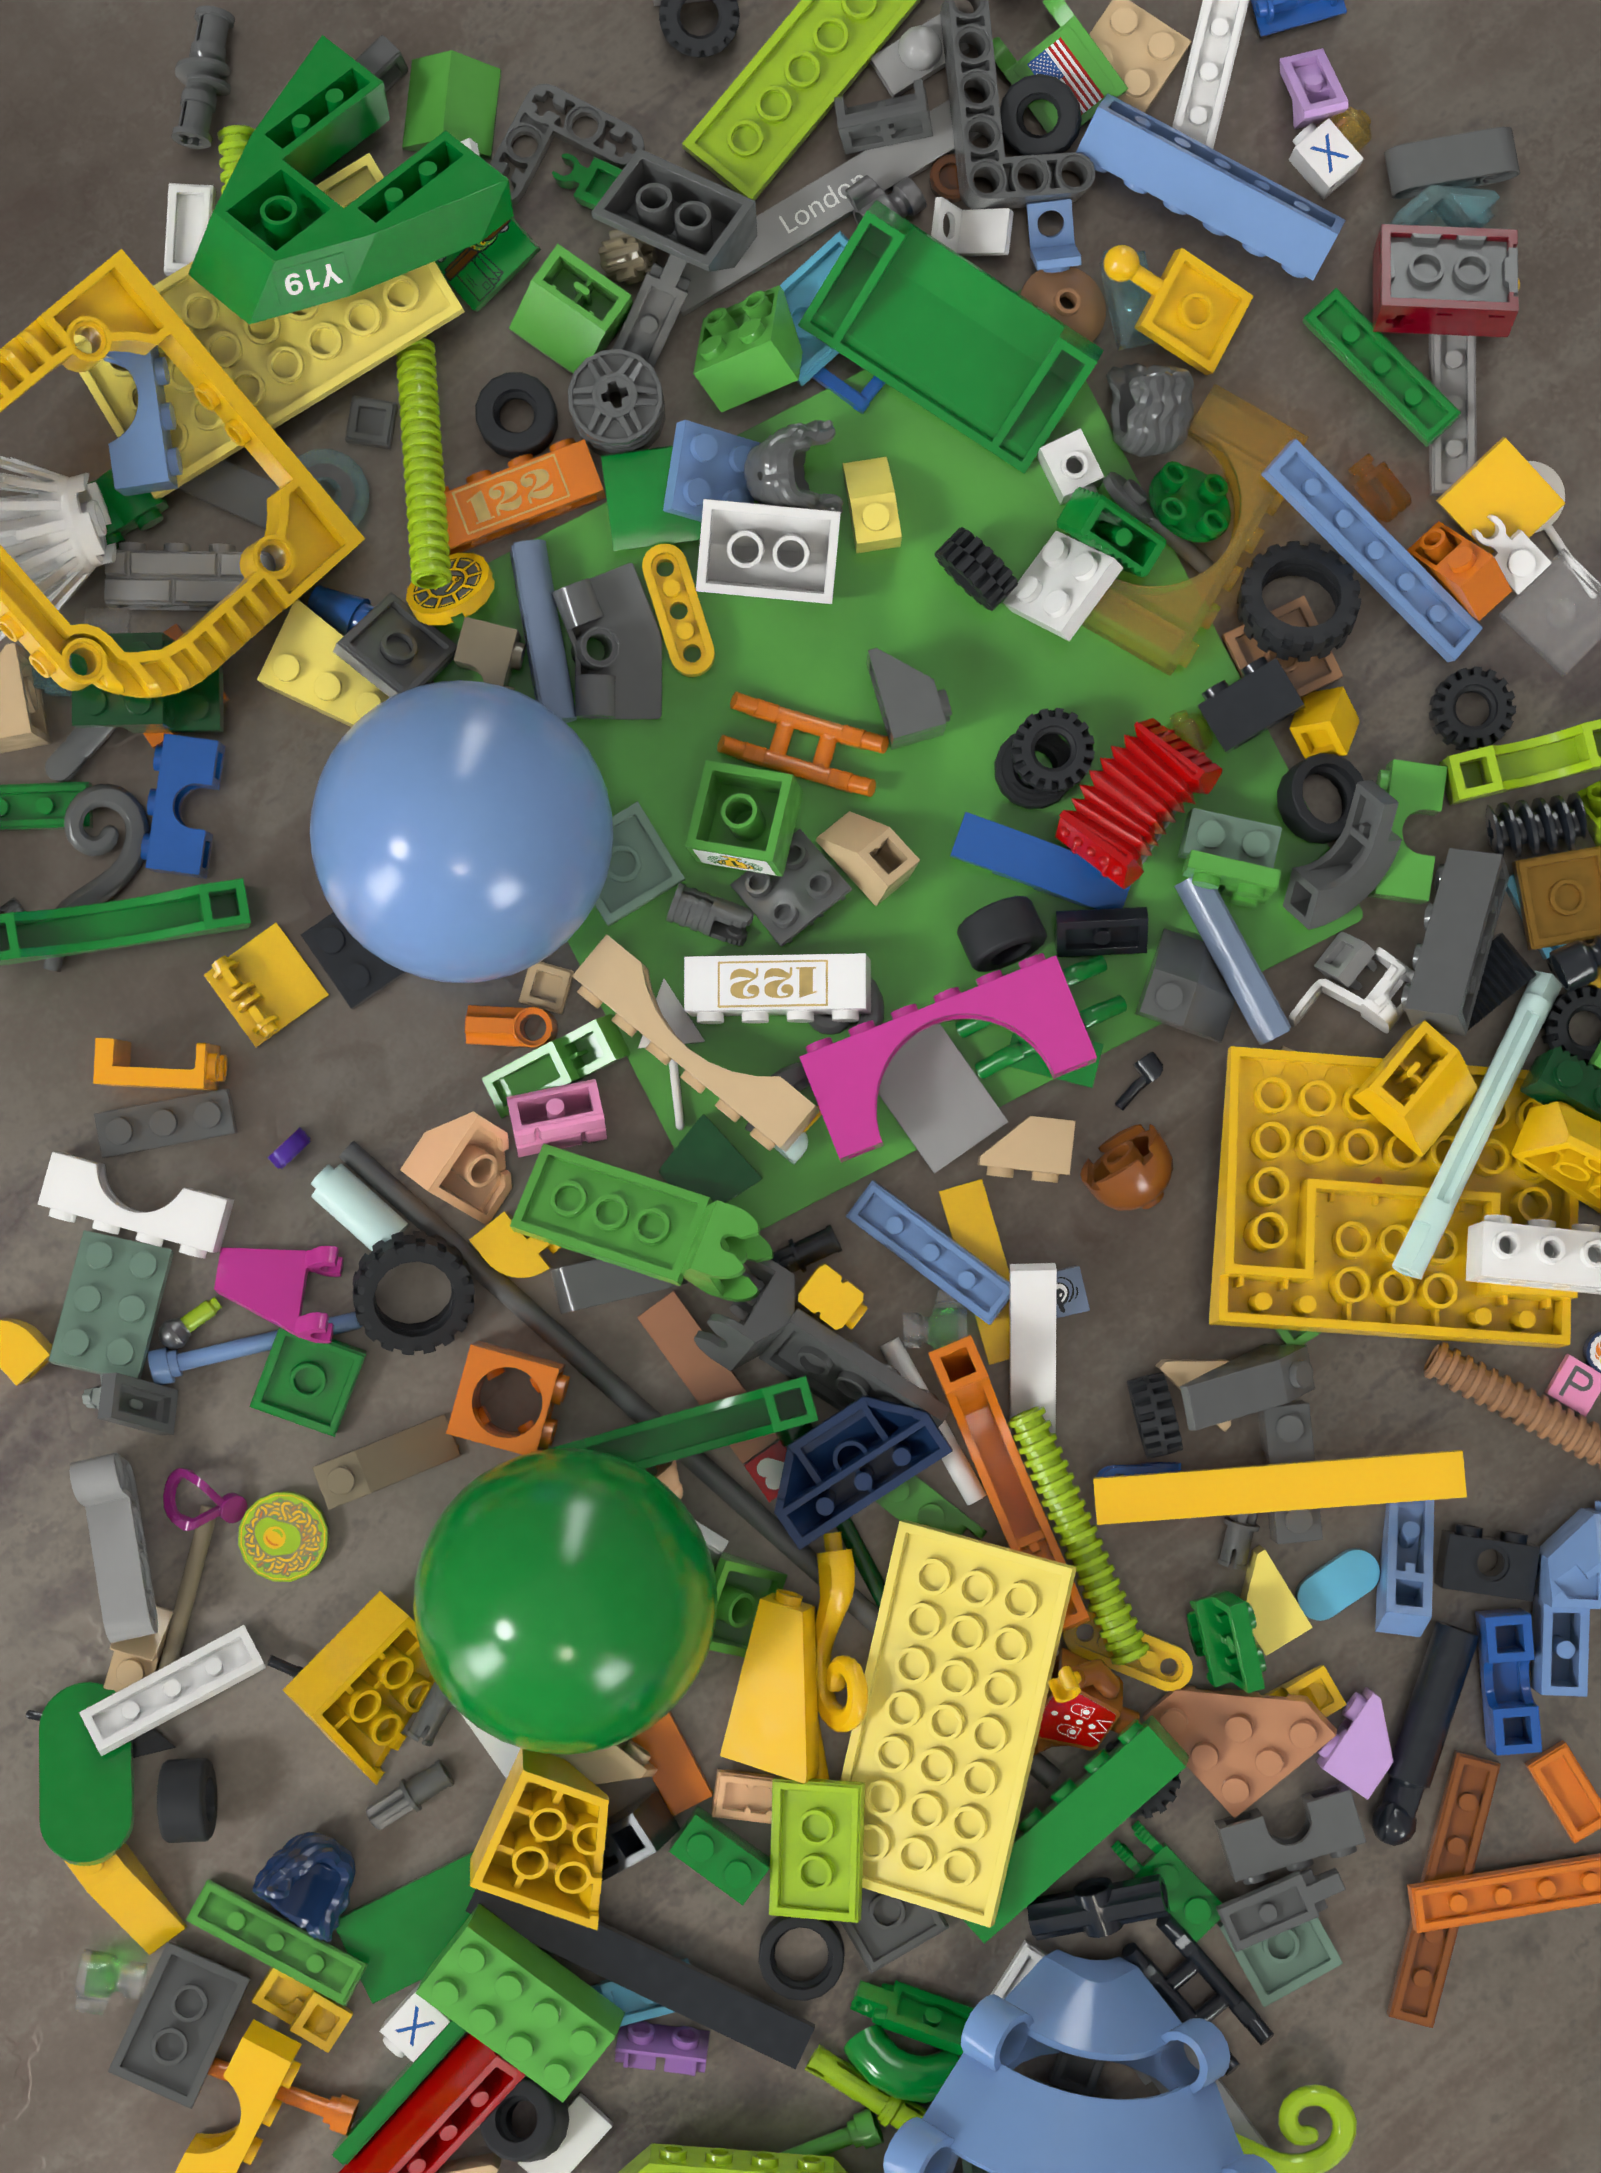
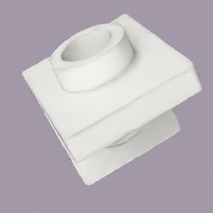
M936 197L931 236L961 256L1008 255L1014 212L1009 208L962 210L945 198ZM945 214L948 215L950 222V230L947 238L943 231V219Z

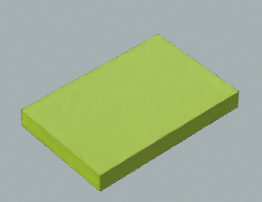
M775 1776L773 1778L769 1915L858 1923L861 1920L865 1782L813 1778L803 1784L782 1776Z

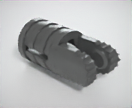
M679 883L666 921L691 928L690 930L695 932H702L703 935L723 942L743 946L748 936L746 926H750V923L752 924L754 912L732 901L712 896L710 893L701 892L696 888H690L685 884Z

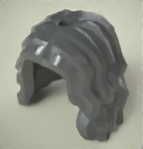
M1139 363L1125 365L1122 368H1111L1106 377L1113 395V404L1110 411L1113 425V441L1122 451L1139 457L1155 456L1174 451L1187 439L1189 426L1194 417L1192 402L1194 381L1190 372L1184 368L1152 365L1148 368Z
M814 420L807 424H789L787 427L781 428L773 435H770L759 445L751 448L744 465V478L752 498L759 504L839 511L842 514V499L835 494H818L810 491L809 485L805 480L804 471L806 451L811 446L826 444L834 438L836 432L833 422L831 420Z

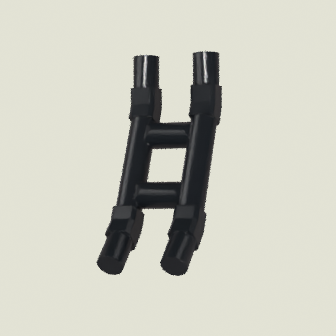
M1170 1913L1169 1916L1158 1918L1156 1926L1186 1959L1167 1976L1164 1975L1159 1967L1136 1943L1131 1942L1123 1948L1122 1956L1142 1971L1182 2023L1192 2018H1202L1211 2022L1229 2007L1260 2046L1264 2045L1274 2036L1272 2030L1251 2004L1240 1994L1198 1943ZM1199 1973L1216 1993L1195 2011L1178 1990ZM1231 2052L1229 2068L1225 2073L1226 2076L1230 2075L1240 2066V2063Z

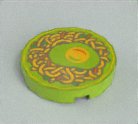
M275 1492L261 1497L245 1512L239 1526L238 1546L245 1563L257 1575L273 1582H292L307 1576L322 1562L329 1547V1528L324 1512L311 1498L297 1492Z

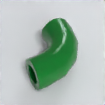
M873 2025L860 2031L844 2046V2052L850 2062L871 2085L896 2099L920 2103L933 2102L959 2060L956 2054L945 2050L925 2056L909 2054L898 2048L889 2038L884 2028L878 2025Z

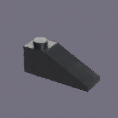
M657 1790L607 1819L602 1881L656 1853L681 1829Z

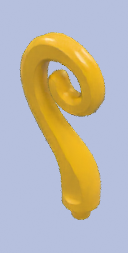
M841 1532L823 1535L825 1552L816 1553L820 1588L819 1607L815 1618L818 1713L826 1725L836 1732H849L857 1728L864 1719L868 1704V1686L862 1667L854 1658L840 1655L830 1662L834 1641L851 1603L855 1587V1567L852 1549L843 1550ZM847 1683V1703L845 1707H842L837 1701L834 1692L842 1691Z

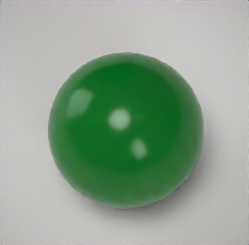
M580 1448L546 1449L520 1455L499 1463L464 1487L444 1509L430 1531L417 1568L413 1602L416 1634L429 1672L441 1692L457 1711L476 1727L502 1742L528 1751L565 1755L588 1753L613 1747L643 1733L666 1716L684 1697L698 1677L712 1642L718 1606L717 1582L711 1553L701 1529L683 1502L666 1484L645 1469L611 1454Z

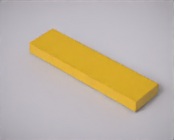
M979 1179L938 1191L952 1239L1010 1282L1009 1269L983 1180ZM1009 1300L992 1325H988L974 1314L989 1365L1010 1359Z

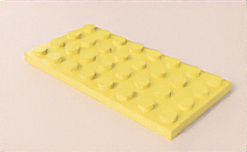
M368 153L316 186L345 208L382 180L384 176L371 154ZM193 261L153 285L273 429L465 312L435 261L349 297L250 325L188 275ZM74 335V342L77 348L84 353H92V346L89 340L84 336ZM158 345L159 357H165L170 375V384L164 385L166 403H172L176 417V429L170 430L172 448L178 447L182 459L183 474L176 475L179 488L241 450L244 446H239L231 440L225 431V423L214 410H208L199 402L194 393V386ZM102 359L92 369L86 372H79L115 434L117 437H120L130 427L135 418L138 408V391L135 381L127 369L105 362ZM175 489L151 492L155 499L162 498Z
M905 1519L899 1521L864 1674L868 1686L867 1711L860 1725L851 1731L840 1780L865 1782L862 1888L989 1928L995 1925L1049 1691L1048 1681L1052 1678L1077 1567Z

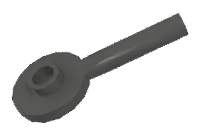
M1110 472L1104 478L1105 488L1123 510L1145 525L1148 524L1156 533L1167 540L1166 544L1202 576L1211 571L1214 561L1191 541L1176 536L1161 524L1147 502L1148 496L1138 483L1132 479L1126 480L1116 472Z

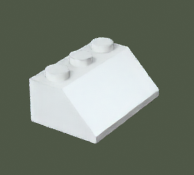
M703 499L696 591L832 604L841 512Z

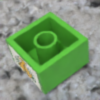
M706 760L685 847L695 861L699 863L783 877L803 790L793 774Z

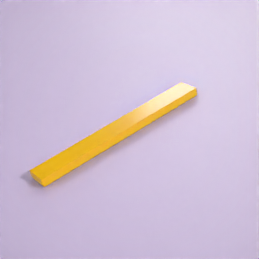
M1462 1450L1093 1478L1097 1525L1467 1497Z

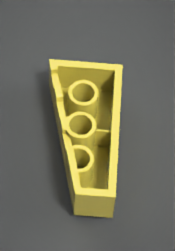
M297 599L284 621L257 680L266 688L350 727L375 706L389 699L386 694L333 652L336 643L344 636Z

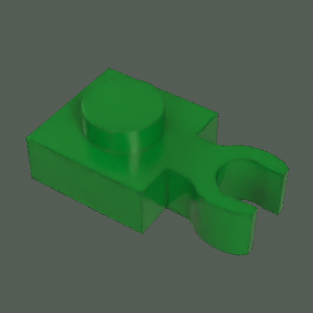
M564 153L561 157L566 165L574 167L573 171L565 176L553 171L552 175L560 187L565 189L577 188L573 195L576 202L593 210L622 169L594 157L589 168H586L580 164L574 155Z

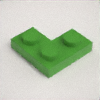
M1191 850L1185 859L1182 876L1193 878L1192 884L1201 888L1219 889V885H1222L1220 895L1231 897L1230 902L1232 904L1246 908H1256L1257 903L1264 905L1277 890L1282 870Z

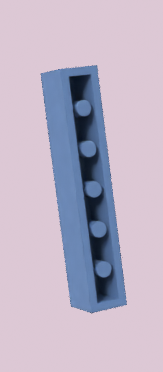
M1109 93L1097 107L1076 153L1087 156L1093 163L1096 171L1102 173L1110 172L1122 178L1124 184L1129 189L1141 194L1150 193L1163 200L1164 206L1170 211L1180 215L1189 214L1202 221L1203 226L1211 233L1219 236L1228 235L1240 241L1242 247L1249 253L1258 257L1268 256L1281 263L1283 270L1297 278L1307 277L1314 280L1346 221Z

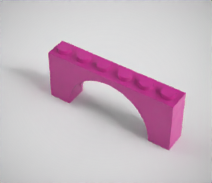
M1044 953L1036 954L1018 963L1020 970L1003 976L1001 970L993 971L977 978V987L962 993L959 987L950 988L933 996L934 1004L919 1010L916 1003L893 1011L891 1013L893 1020L878 1026H875L873 1020L867 1021L849 1029L850 1037L833 1043L831 1037L806 1046L808 1053L799 1058L841 1163L884 1146L877 1120L878 1094L884 1073L895 1054L906 1042L933 1025L951 1020L973 1019L1005 1027L1023 1038L1035 1049L1047 1065L1053 1079L1095 1063L1097 1060L1096 1053L1056 955L1046 959Z

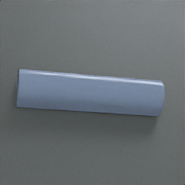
M526 540L513 542L510 550V559L535 700L558 715L565 723L575 721L577 717H575V704L558 608L552 595L554 585L546 541Z
M1188 878L1175 885L1174 887L1259 1046L1289 1032L1291 1026L1218 890L1195 886L1192 884L1193 878Z

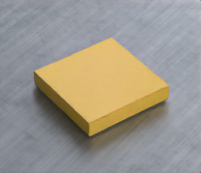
M1502 437L1436 500L1475 544L1491 555L1495 551L1490 546L1479 543L1472 534L1474 528L1484 538H1489L1495 533L1494 523L1487 518L1489 514L1502 520L1508 537L1512 536L1519 529L1530 538L1566 504L1505 437Z

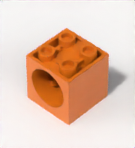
M483 1341L471 1344L446 1434L522 1455L542 1450V1448L548 1449L549 1446H552L558 1426V1420L551 1418L555 1404L561 1405V1402H564L570 1382V1376L563 1375L566 1364ZM504 1367L516 1368L526 1372L532 1377L529 1380L537 1393L542 1395V1410L537 1422L534 1424L531 1419L517 1427L518 1431H507L495 1426L491 1422V1417L485 1405L481 1406V1388L485 1379L487 1378L490 1381L506 1371Z

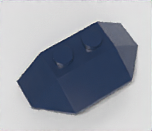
M863 1395L788 1444L774 1513L800 1550L951 1453L953 1449L927 1411Z

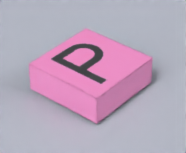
M1566 1354L1544 1393L1586 1417L1601 1392V1373L1573 1356Z

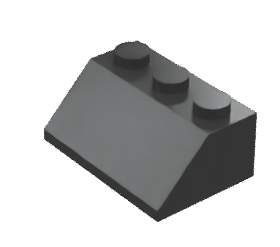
M638 148L591 212L592 218L708 272L735 268L757 237L756 204L754 200Z

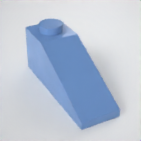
M1434 1500L1386 1503L1379 1564L1380 1577L1376 1593L1375 1632L1421 1637L1432 1618Z

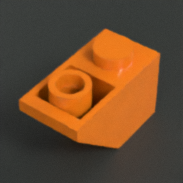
M1440 521L1407 549L1417 562L1478 621L1512 592L1493 555Z

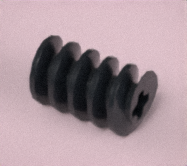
M1578 793L1570 794L1566 802L1560 795L1551 797L1549 804L1542 797L1533 800L1531 807H1529L1525 800H1519L1515 802L1513 811L1506 802L1499 803L1495 813L1489 805L1486 808V827L1489 844L1495 854H1503V857L1505 847L1510 846L1515 858H1520L1523 844L1529 845L1533 856L1539 855L1541 842L1545 841L1550 852L1556 853L1560 839H1564L1568 850L1573 851L1575 850L1577 837H1582L1583 839L1586 837V814L1582 799Z

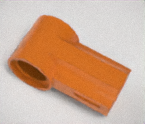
M468 1005L465 1018L466 1044L530 1047L537 1049L555 1040L557 1037V1021L547 1010L536 1007ZM539 1015L546 1023V1031L542 1038L531 1041L525 1034V1023L532 1016Z

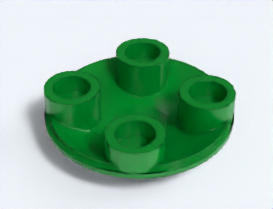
M1171 461L1167 462L1153 477L1148 491L1151 508L1161 524L1176 536L1192 542H1210L1219 538L1230 524L1231 509L1226 496L1229 488L1225 479L1220 475L1214 473L1207 475L1198 469Z

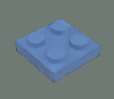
M688 420L677 422L663 511L702 522L703 499L754 503V499L746 486L744 465L751 448L760 443Z

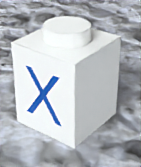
M1329 118L1318 128L1314 123L1304 128L1293 139L1292 142L1296 146L1289 158L1292 165L1323 200L1353 176L1364 160Z
M421 1981L384 2021L379 2031L385 2036L383 2042L393 2054L400 2058L406 2055L412 2062L419 2057L451 2021V2019L416 1994Z

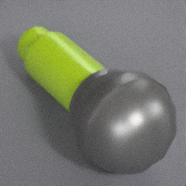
M215 1296L210 1300H205L182 1318L178 1317L163 1322L158 1333L161 1343L165 1347L174 1350L185 1346L192 1335L191 1332L215 1316L217 1311L222 1308Z

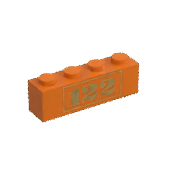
M574 438L558 441L549 447L551 452L534 458L533 454H525L507 463L509 468L494 474L491 473V470L474 473L465 479L467 484L452 490L449 489V486H445L449 555L469 551L605 499V491L585 439L578 442Z

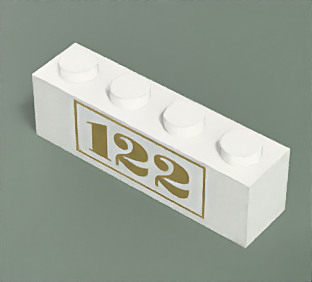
M866 953L684 957V1011L692 1017H697V1023L721 1024L724 1023V1016H742L743 1023H768L769 1015H787V1022L807 1023L814 1022V1015L832 1014V1021L856 1022L859 1021V1014H871V959Z

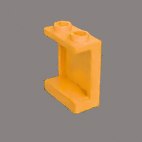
M95 1038L93 1084L217 1091L219 1090V1082H225L227 1056L220 1054L221 1047L218 1045L197 1042L194 1069L130 1067L131 1042L113 1038Z

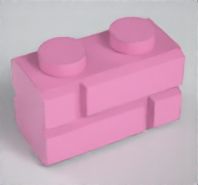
M596 1079L506 1097L518 1158L540 1153L543 1143L562 1149L582 1145L583 1141L591 1143L607 1139L605 1118Z

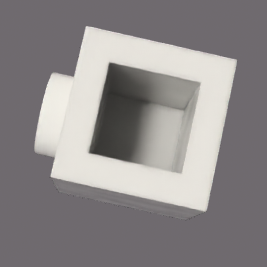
M1081 428L1039 449L1037 459L1060 505L1068 502L1078 487L1098 493L1096 488L1101 486L1104 475Z

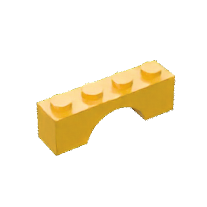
M253 2019L223 2075L234 2088L239 2098L241 2107L240 2123L225 2132L217 2134L196 2133L175 2173H237L242 2162L251 2166L263 2142V2139L256 2136L261 2125L264 2124L270 2128L283 2103L275 2098L280 2087L283 2086L289 2089L302 2065L294 2060L302 2045L301 2043Z

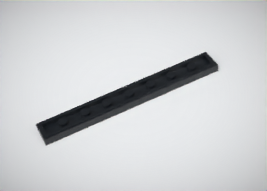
M478 1889L475 1890L466 1909V1912L471 1914L478 1904H481L531 1943L795 2070L815 2029L814 2023L599 1920L597 1931Z

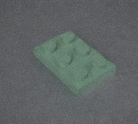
M84 1230L48 1361L51 1364L100 1375L117 1372L141 1379L174 1255L172 1249Z

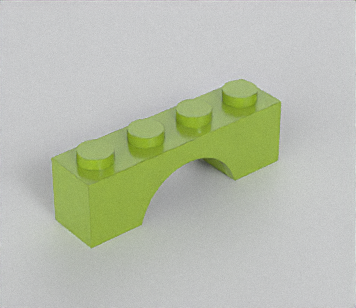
M1601 719L1519 742L1491 745L1446 757L1439 762V765L1448 767L1445 789L1449 805L1601 769Z

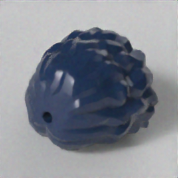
M306 1832L290 1839L282 1849L272 1855L265 1867L256 1876L252 1890L258 1897L264 1899L273 1908L280 1911L284 1917L294 1922L297 1927L306 1928L309 1935L313 1938L330 1942L333 1931L340 1925V1915L350 1903L349 1890L356 1873L355 1861L352 1853L334 1838L317 1832Z

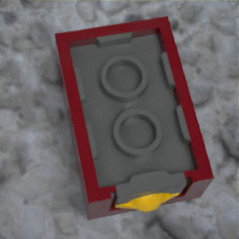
M1381 224L1373 250V332L1508 337L1519 311V297L1517 295L1520 289V280L1518 278V248H1516L1518 244V230Z

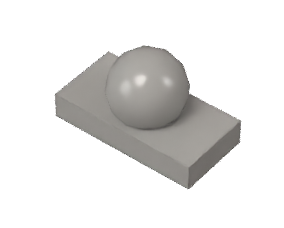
M940 14L923 25L909 28L899 40L879 51L871 58L870 64L892 98L899 97L913 88L914 80L923 79L924 81L946 67ZM967 43L959 44L963 55L969 53Z

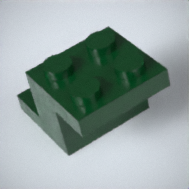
M162 632L107 633L124 652L160 650L176 641ZM71 654L72 670L79 675H86L88 667L85 659L78 654ZM223 664L195 686L165 697L135 698L104 691L94 684L82 690L72 691V726L76 728L123 727L133 733L224 732Z

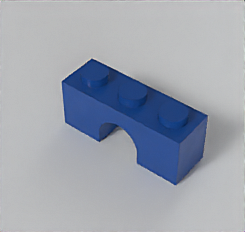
M164 733L163 744L156 745L153 768L154 771H159L157 789H150L147 801V814L153 816L150 833H144L141 843V859L146 860L145 868L154 872L207 879L213 834L206 830L188 828L181 817V805L184 798L196 789H220L226 747L221 742Z
M1521 1608L1475 1611L1477 1635L1480 1636L1478 1640L1486 1747L1497 1756L1542 1752L1539 1706L1533 1700L1529 1679V1662L1535 1660L1531 1614Z

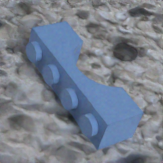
M158 345L146 355L109 351L103 360L127 369L132 375L138 391V408L132 424L126 432L108 444L115 490L124 496L178 489L176 475L183 474V466L178 447L172 448L170 430L176 429V417L172 403H166L164 385L170 384L167 361L165 357H159Z

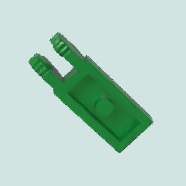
M1138 1820L1131 1827L1134 1835L1143 1844H1146L1153 1853L1141 1863L1125 1843L1117 1840L1111 1848L1133 1871L1132 1874L1135 1878L1156 1874L1161 1875L1168 1892L1169 1913L1198 1942L1221 1919L1216 1906L1223 1904V1902L1165 1842L1161 1844Z

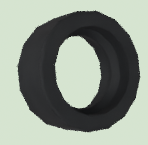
M1319 753L1294 765L1282 777L1277 790V808L1284 824L1295 836L1309 843L1325 844L1337 840L1345 827L1357 782L1364 781L1361 773L1350 761L1336 754ZM1319 774L1329 779L1337 788L1342 799V814L1336 822L1331 824L1325 823L1317 819L1308 810L1303 798V782L1309 775Z
M777 1916L768 1924L761 1936L758 1962L762 1976L774 1992L789 2000L808 2001L822 1997L835 1986L843 1972L844 1944L840 1931L830 1920ZM796 1928H807L820 1934L826 1942L829 1952L828 1962L824 1970L815 1978L806 1981L793 1980L785 1976L777 1967L775 1960V1948L778 1941L789 1930Z

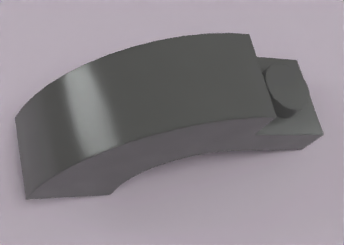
M1373 780L1357 782L1345 827L1330 850L1312 863L1292 868L1283 907L1308 930L1326 925L1355 908L1375 889L1396 857L1402 839L1391 829L1399 802Z

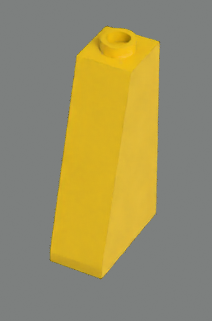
M777 1589L776 1593H771L759 1600L720 1756L805 1784L816 1777L819 1770L815 1606L802 1602L803 1596L796 1592Z

